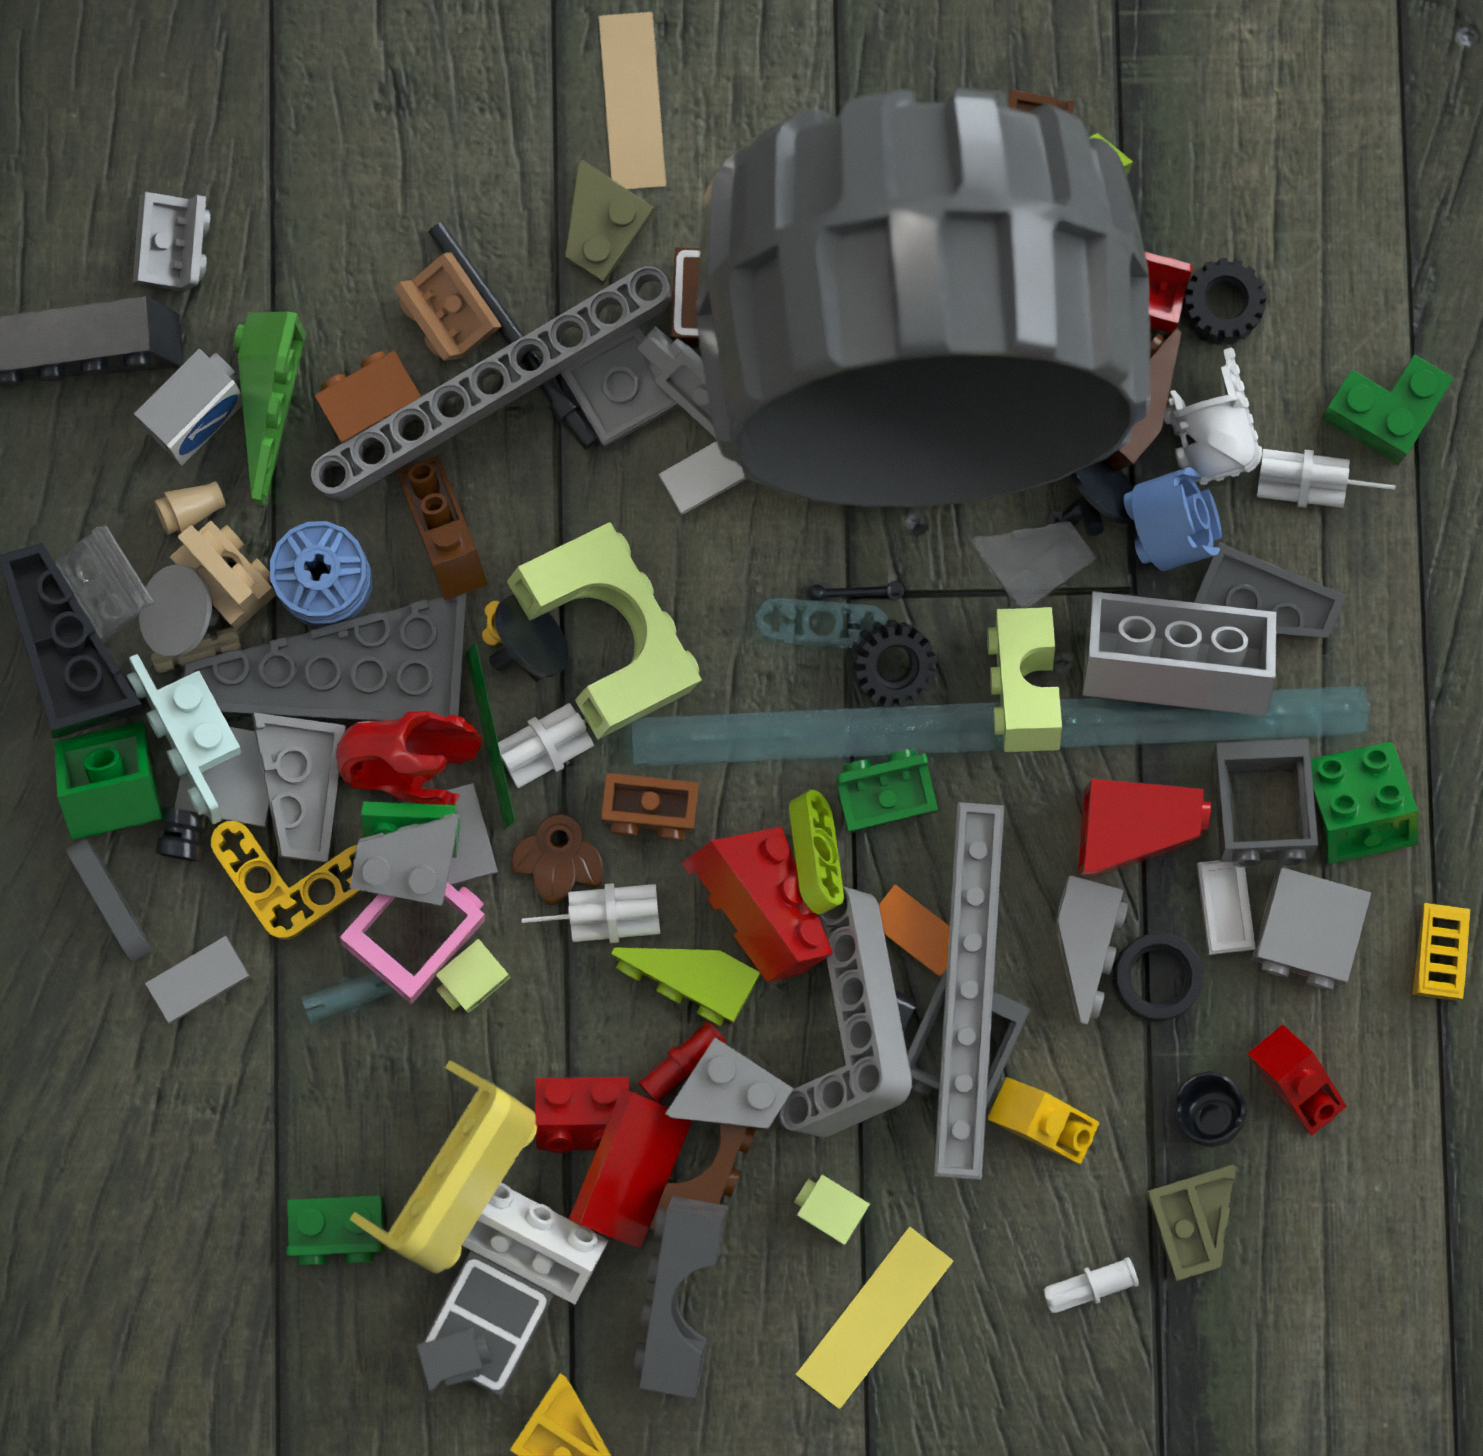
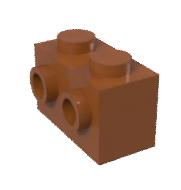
M395 350L387 355L380 351L369 356L361 362L360 366L362 369L348 377H345L344 374H339L328 379L320 386L322 391L314 395L341 444L421 397Z
M606 773L602 823L603 825L611 826L610 833L638 836L639 829L657 830V838L684 841L685 833L695 834L699 782Z

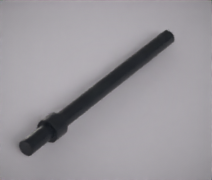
M440 222L434 225L428 233L442 253H452L501 324L502 327L498 330L506 342L510 345L524 336L522 331L445 224ZM536 351L527 352L521 360L527 371L536 370L543 362ZM555 377L539 385L550 401L549 409L558 422H565L584 450L594 445L599 438L579 412L581 406L571 392L565 393Z

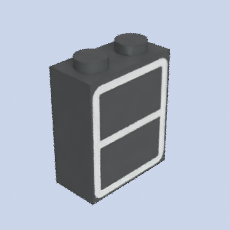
M470 1251L423 1343L472 1328L475 1329L477 1337L485 1335L492 1363L478 1369L479 1377L469 1380L502 1396L556 1294L480 1254Z

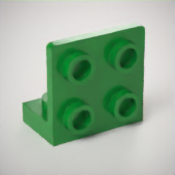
M1392 742L1311 759L1313 792L1323 821V851L1328 864L1418 845L1419 811Z

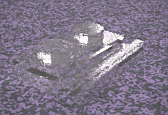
M107 526L96 527L91 535L80 540L55 561L56 566L74 593L81 608L92 622L101 640L110 638L139 615L143 608L154 603Z

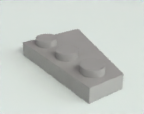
M254 712L252 713V719L279 856L282 858L327 863L339 778L336 749L338 742L344 734L345 725Z

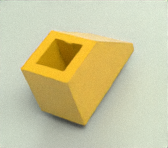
M1008 1077L1005 1078L987 1118L1013 1134L1078 1164L1082 1163L1100 1123L1047 1092Z

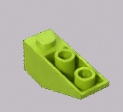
M614 948L611 953L612 957L619 961L616 966L617 970L639 982L643 975L660 983L656 989L658 993L678 1004L681 1003L684 997L700 1006L697 1011L698 1015L720 1027L724 1020L734 1024L760 977V972L720 950Z

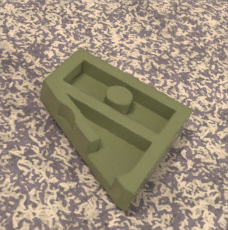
M581 160L577 171L566 260L604 285L655 212L654 207L584 160Z
M1234 1164L1146 1191L1174 1281L1221 1267L1224 1252V1236L1230 1212L1231 1190L1236 1173Z

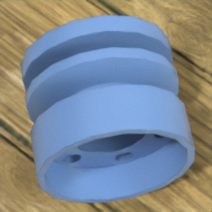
M327 521L306 522L290 529L277 542L270 559V580L284 607L299 622L315 628H321L354 619L366 607L372 592V570L358 540L345 528ZM319 562H324L330 573L322 574L320 581H315L309 569H317Z

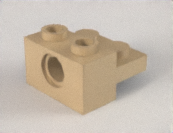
M210 521L197 531L191 524L178 536L183 545L170 558L175 564L194 568L204 577L210 590L213 607L236 630L277 595L269 585L271 583L270 571L258 558L251 564L239 552L245 544L228 525L219 530ZM230 562L236 565L231 568L227 563Z

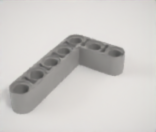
M843 886V903L819 915V919L833 951V954L826 959L846 1066L793 1089L779 1111V1119L786 1129L821 1138L833 1135L900 1105L907 1099L912 1087L911 1072L879 905L873 895Z

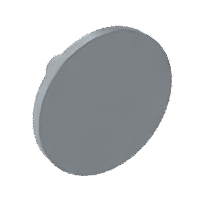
M170 565L158 571L147 584L139 607V624L144 640L153 651L169 657L182 656L192 651L204 637L208 626H215L219 620L218 611L212 608L210 590L204 577L194 568L185 565Z

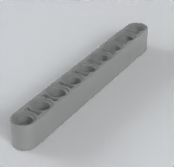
M651 266L635 270L335 447L315 461L311 470L313 484L325 496L333 500L350 498L655 318L669 308L672 302L673 291L666 275L660 269ZM649 281L660 283L662 291L656 299L645 301L639 297V290L643 284ZM610 304L621 306L623 308L622 316L616 323L605 324L599 320L600 313L604 307ZM573 327L583 331V338L577 346L569 348L560 344V337L566 329ZM539 351L543 353V362L539 368L533 371H526L521 368V360L527 352ZM488 375H502L504 384L501 390L494 394L482 392V383ZM452 397L462 398L464 400L462 412L453 418L445 417L442 412L445 402ZM414 420L423 421L425 425L423 435L414 441L405 440L403 436L405 426ZM375 443L383 444L385 447L383 459L376 464L365 463L364 453L366 449ZM336 466L344 467L346 475L343 483L334 488L327 487L325 483L327 472Z

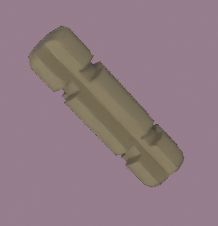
M229 627L218 630L217 635L214 636L210 635V633L205 634L200 643L185 655L169 657L160 655L151 649L150 656L155 671L163 673L174 670L175 665L178 664L181 667H185L186 663L216 656L219 653L224 654L241 650V642L237 630Z

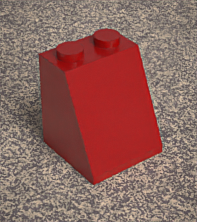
M1091 779L1085 787L1083 795L1077 877L1090 880L1191 845L1200 834H1203L1204 829L1208 830L1211 803L1203 801L1204 789Z

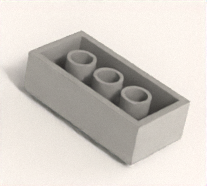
M1093 591L1086 628L1082 695L1267 716L1276 674V612Z

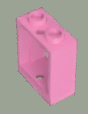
M447 882L444 900L465 917V920L415 976L364 934L396 898L394 896L378 894L340 937L341 945L412 1005L435 979L436 974L449 963L485 922V914L480 910L484 904L465 887L457 891Z

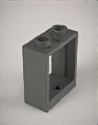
M1309 739L1216 743L1212 754L1220 862H1233L1235 867H1253L1259 865L1261 860H1279L1281 865H1299L1305 863L1307 858H1313L1318 847ZM1293 770L1299 839L1234 842L1228 773Z
M946 970L941 976L907 1052L912 1078L911 1090L929 1097L931 1090L939 1093L940 1078L914 1066L945 999ZM993 992L992 1016L1009 1023L988 1069L986 1107L1031 1009L996 992Z

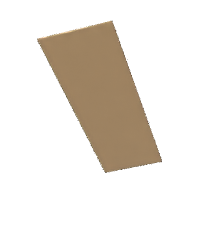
M642 12L599 16L611 179L626 189L666 186L653 13Z

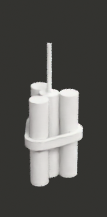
M1263 449L1257 497L1298 502L1297 507L1306 508L1307 504L1344 508L1347 484L1395 490L1396 485L1348 480L1350 459L1314 455V450H1304V454Z
M570 703L539 720L536 717L528 720L529 726L498 742L501 759L517 788L524 786L552 769L555 772L560 771L564 768L563 763L594 746L586 732V718L582 720L579 713L575 712Z
M614 883L605 884V889L568 892L569 914L522 918V923L570 919L573 942L609 939L610 943H619V938L660 934L656 884L614 888Z

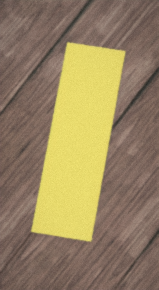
M909 1227L796 1375L838 1409H841L947 1271L953 1260L913 1228Z

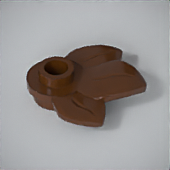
M556 813L546 817L539 825L537 833L521 839L513 851L512 871L518 874L533 873L537 893L548 905H554L561 901L572 889L574 881L591 887H599L601 883L603 865L599 850L593 844L583 839V831L579 822L570 815ZM555 830H563L568 834L569 840L563 845H557L552 841L551 834Z

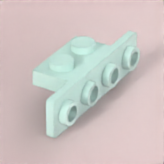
M135 654L129 657L132 673L126 675L128 683L137 698L140 700L145 697L152 711L146 713L157 738L165 735L172 749L167 751V755L176 774L179 777L186 773L192 785V788L188 789L187 793L198 815L206 812L212 824L220 822L219 806L201 773L241 754V749L200 671L157 690L139 655Z

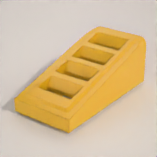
M1423 903L1412 995L1453 1001L1463 999L1470 909ZM1433 918L1458 921L1457 930L1432 927ZM1431 937L1456 939L1455 948L1432 945ZM1430 954L1453 957V965L1431 963ZM1429 972L1451 975L1450 983L1428 980Z

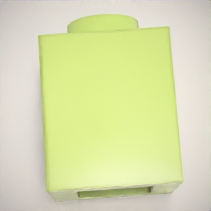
M477 939L436 974L443 983L436 990L453 1010L461 1005L470 1013L511 977L483 943Z
M824 1175L820 1176L817 1183L808 1178L794 1201L795 1204L801 1207L796 1216L843 1245L847 1243L870 1205Z

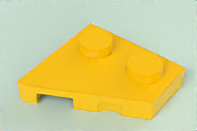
M562 1373L558 1375L510 1449V1451L518 1456H611L569 1380Z

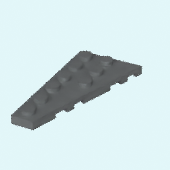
M468 592L444 600V597H439L428 601L427 599L418 601L406 607L383 613L377 612L310 630L311 632L290 638L284 637L245 650H235L186 663L184 677L200 671L222 714L252 716V713L255 712L290 718L357 722L399 719L406 712L432 711L443 717L450 714L460 716Z

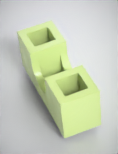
M1052 607L997 609L995 627H987L988 655L997 656V667H990L991 695L1000 694V707H993L994 735H1003L1004 752L1060 750L1062 720L1059 687H1037L1028 683L1023 678L1028 673L1034 671L1053 670L1055 638Z

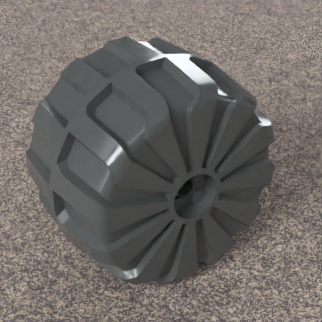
M967 88L956 89L949 100L944 103H917L914 92L910 90H896L857 96L850 99L844 105L838 117L833 118L823 110H811L799 113L764 130L754 139L750 146L735 152L720 166L702 198L699 288L696 301V316L706 387L718 448L724 458L737 462L742 467L745 478L772 491L783 492L819 501L820 503L857 507H926L966 503L1033 489L1059 481L1083 468L1103 461L1130 441L1132 427L1148 414L1150 407L1149 281L1147 261L1126 170L1117 151L1108 142L1100 138H1088L1085 126L1073 114L1048 103L1026 113L1008 108L1005 93Z

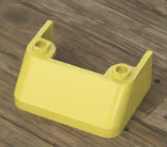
M449 1060L445 1068L476 1087L478 1091L389 1232L385 1231L356 1212L350 1218L353 1223L392 1250L433 1273L449 1269L457 1262L461 1254L463 1242L521 1149L530 1144L537 1131V1125L535 1124L536 1115L531 1109L497 1086Z

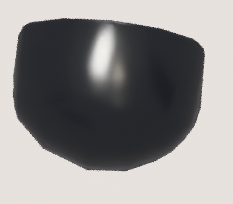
M1212 1071L1195 1074L1179 1088L1176 1094L1177 1122L1181 1131L1195 1144L1210 1148L1228 1144L1244 1128L1247 1115L1246 1102L1241 1090L1227 1075Z

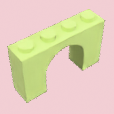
M611 522L518 566L507 580L529 621L578 598H594L607 602L620 611L628 621L633 632L635 644L630 665L587 686L575 699L597 739L690 693L702 680L699 676V666L696 659L689 651L684 650L676 636L674 621L667 612L662 611L653 596V586L649 578L643 572H639L630 557L631 550L627 540L621 533L615 531Z

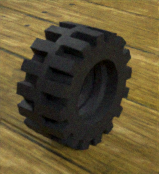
M1219 258L1218 262L1213 263L1211 260L1205 263L1201 269L1198 268L1192 275L1185 289L1183 316L1184 319H1188V327L1191 331L1194 332L1196 330L1200 334V339L1204 341L1207 339L1213 340V344L1221 345L1222 342L1233 344L1237 343L1241 338L1245 339L1257 327L1266 308L1267 296L1266 291H1263L1264 283L1261 277L1257 278L1254 275L1255 270L1251 266L1246 268L1242 266V261L1237 259L1234 262H1228L1227 258ZM1219 284L1230 285L1237 289L1243 300L1241 312L1230 319H1219L1212 315L1205 303L1206 293L1209 289Z

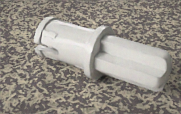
M1127 1257L1122 1261L1090 1271L1088 1267L1084 1268V1274L1046 1286L1044 1296L1051 1312L1057 1313L1092 1300L1095 1304L1100 1303V1297L1132 1286H1139V1282L1131 1259Z

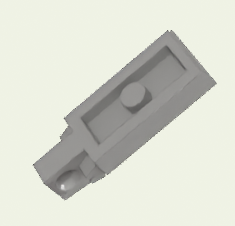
M655 326L637 347L652 362L649 368L656 376L653 381L716 438L702 358L688 345L685 346L679 339L673 342L672 339Z

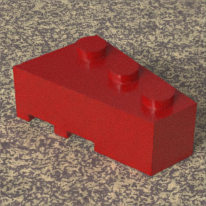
M782 827L710 841L681 863L689 875L695 872L712 896L707 898L715 911L721 907L737 929L733 936L767 983L802 975L833 954L818 915L809 909L801 896L796 861Z

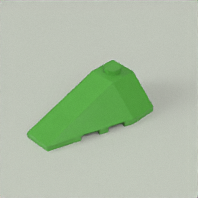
M288 311L248 312L245 325L239 324L237 326L233 343V350L239 352L238 364L251 497L256 506L266 508L306 336L297 313Z

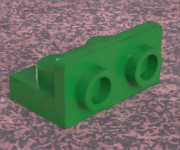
M381 1195L287 1200L289 1246L286 1247L287 1256H298V1265L326 1264V1255L345 1254V1263L373 1262V1252H384V1243L350 1220L353 1213L356 1212L383 1229Z

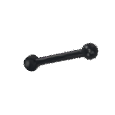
M897 581L889 583L887 587L824 588L822 585L816 584L810 587L808 594L814 602H821L825 597L887 596L891 600H899L904 594V587Z

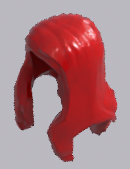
M432 711L406 712L401 718L394 720L357 722L346 729L337 744V768L344 782L351 788L384 791L392 797L410 804L455 805L460 794L441 789H422L423 785L442 772L449 763L463 764L465 761L476 759L477 752L481 747L482 735L478 734L474 726L468 724L460 716L450 714L443 717Z

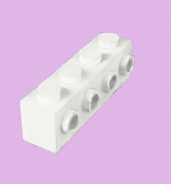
M500 1183L462 1246L576 1304L609 1240Z

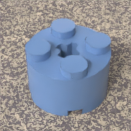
M1187 467L1136 484L1132 492L1124 495L1126 512L1134 520L1139 536L1135 539V549L1142 563L1152 562L1159 570L1168 571L1219 553L1220 548L1213 547L1215 540L1222 539L1218 511L1210 490L1200 491L1194 481L1202 478L1194 468Z

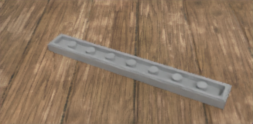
M957 803L934 1177L982 1179L1004 805Z

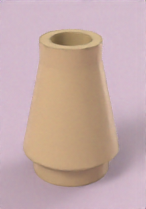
M216 481L207 485L163 492V497L154 501L159 520L168 535L176 531L181 534L191 524L194 526L216 510L226 507L223 494Z

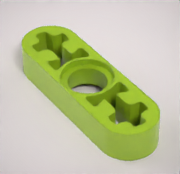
M809 790L790 801L789 814L800 893L809 909L821 915L843 903L844 891L832 810L821 793L816 790Z

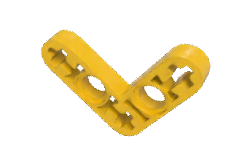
M226 821L220 824L211 836V847L214 854L264 928L273 937L287 940L298 936L363 892L362 890L351 888L344 893L341 881L331 873V870L339 866L342 874L352 869L354 865L351 858L356 855L357 845L347 848L289 888L252 832L244 824L237 821ZM228 831H231L235 836L243 833L245 838L240 841V847L248 857L251 856L254 850L259 855L258 858L245 862L237 872L234 871L232 866L241 863L239 858L230 849L225 852L221 849L226 843L223 835ZM256 867L267 869L271 875V884L262 893L250 892L245 884L247 874ZM352 876L346 880L349 884H351ZM320 879L331 881L335 887L334 899L326 905L313 903L309 896L311 885ZM300 892L303 902L314 914L306 919L304 911L301 910L291 918L294 925L291 929L286 930L283 926L274 928L272 922L277 919L274 911L278 907L289 911L299 905L292 897Z

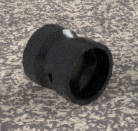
M164 807L161 821L165 829L163 836L157 840L155 853L181 860L201 862L203 847L200 844L201 834L207 830L208 815H198L194 811Z

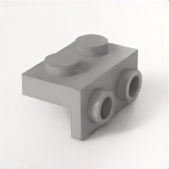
M144 192L140 195L132 284L186 292L197 286L199 281H202L207 263L205 254H201L202 240L206 236L210 225V212L205 210V196L195 195L190 199L150 192Z

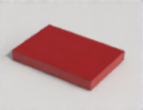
M622 1088L569 1220L641 1249L692 1120L671 1118L666 1115L668 1107Z

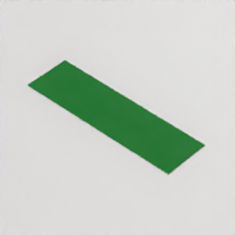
M475 642L466 651V658L505 830L515 822Z

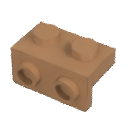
M443 253L415 278L409 281H401L394 287L401 298L399 303L404 313L418 323L426 335L424 340L433 354L444 361L464 358L502 327L452 253Z

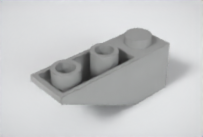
M1069 875L1064 885L1054 925L1078 1026L1085 1027L1088 1025L1089 1018L1098 1019L1105 993L1097 991L1101 973L1109 975L1111 972L1117 948L1109 946L1113 928L1121 930L1123 927L1128 903L1121 901L1124 891L1122 889Z

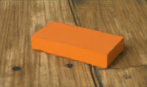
M894 884L879 904L884 936L940 978L947 969L949 925Z

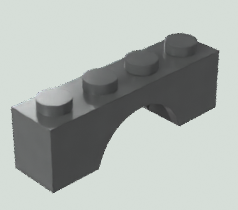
M672 1196L667 1211L660 1209L658 1211L654 1237L662 1239L660 1255L652 1254L647 1282L655 1283L653 1300L645 1299L640 1324L641 1327L648 1328L646 1344L638 1343L634 1361V1371L642 1372L640 1389L695 1398L701 1381L707 1338L694 1331L684 1320L678 1307L677 1287L686 1276L695 1270L716 1265L722 1248L728 1210L727 1205Z

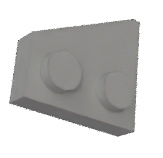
M449 814L445 815L443 819L421 825L416 823L399 828L392 833H380L359 839L350 888L442 906L459 815Z
M714 1038L666 1112V1115L675 1119L768 1129L794 1088L717 1038Z

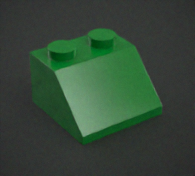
M144 721L54 742L57 798L72 840L85 836H97L107 831L128 826H140L150 821L162 819L160 789Z

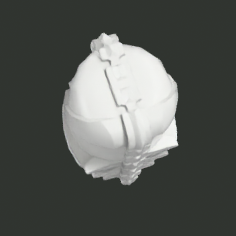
M1232 347L1224 349L1226 365L1221 367L1228 395L1186 407L1182 398L1173 390L1169 392L1170 399L1167 400L1164 421L1167 424H1172L1174 435H1180L1183 447L1176 448V459L1179 467L1183 469L1187 467L1194 468L1202 477L1194 481L1199 482L1201 485H1206L1212 480L1218 482L1224 480L1225 477L1239 476L1244 471L1249 473L1258 466L1262 457V447L1257 442V432L1253 427V417L1249 413L1248 399L1244 395L1245 388L1243 381L1240 380V370L1235 362L1236 355ZM1186 435H1190L1196 442L1188 446Z

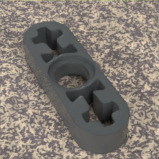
M85 836L66 847L65 849L73 865L131 962L134 963L151 953L153 948L90 840Z

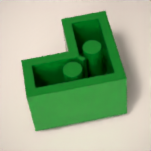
M1415 354L1405 366L1391 391L1386 390L1351 369L1321 419L1399 465L1408 455L1454 378Z

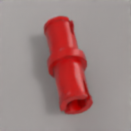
M705 1021L704 1025L678 1048L673 1045L666 1052L668 1057L644 1079L638 1082L639 1086L652 1101L660 1103V1100L686 1077H690L714 1038L726 1044L724 1037L709 1021Z

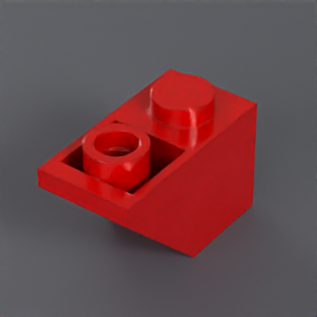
M1282 1024L1247 1053L1264 1081L1311 1136L1331 1122L1335 1116L1347 1107L1314 1052L1285 1025Z

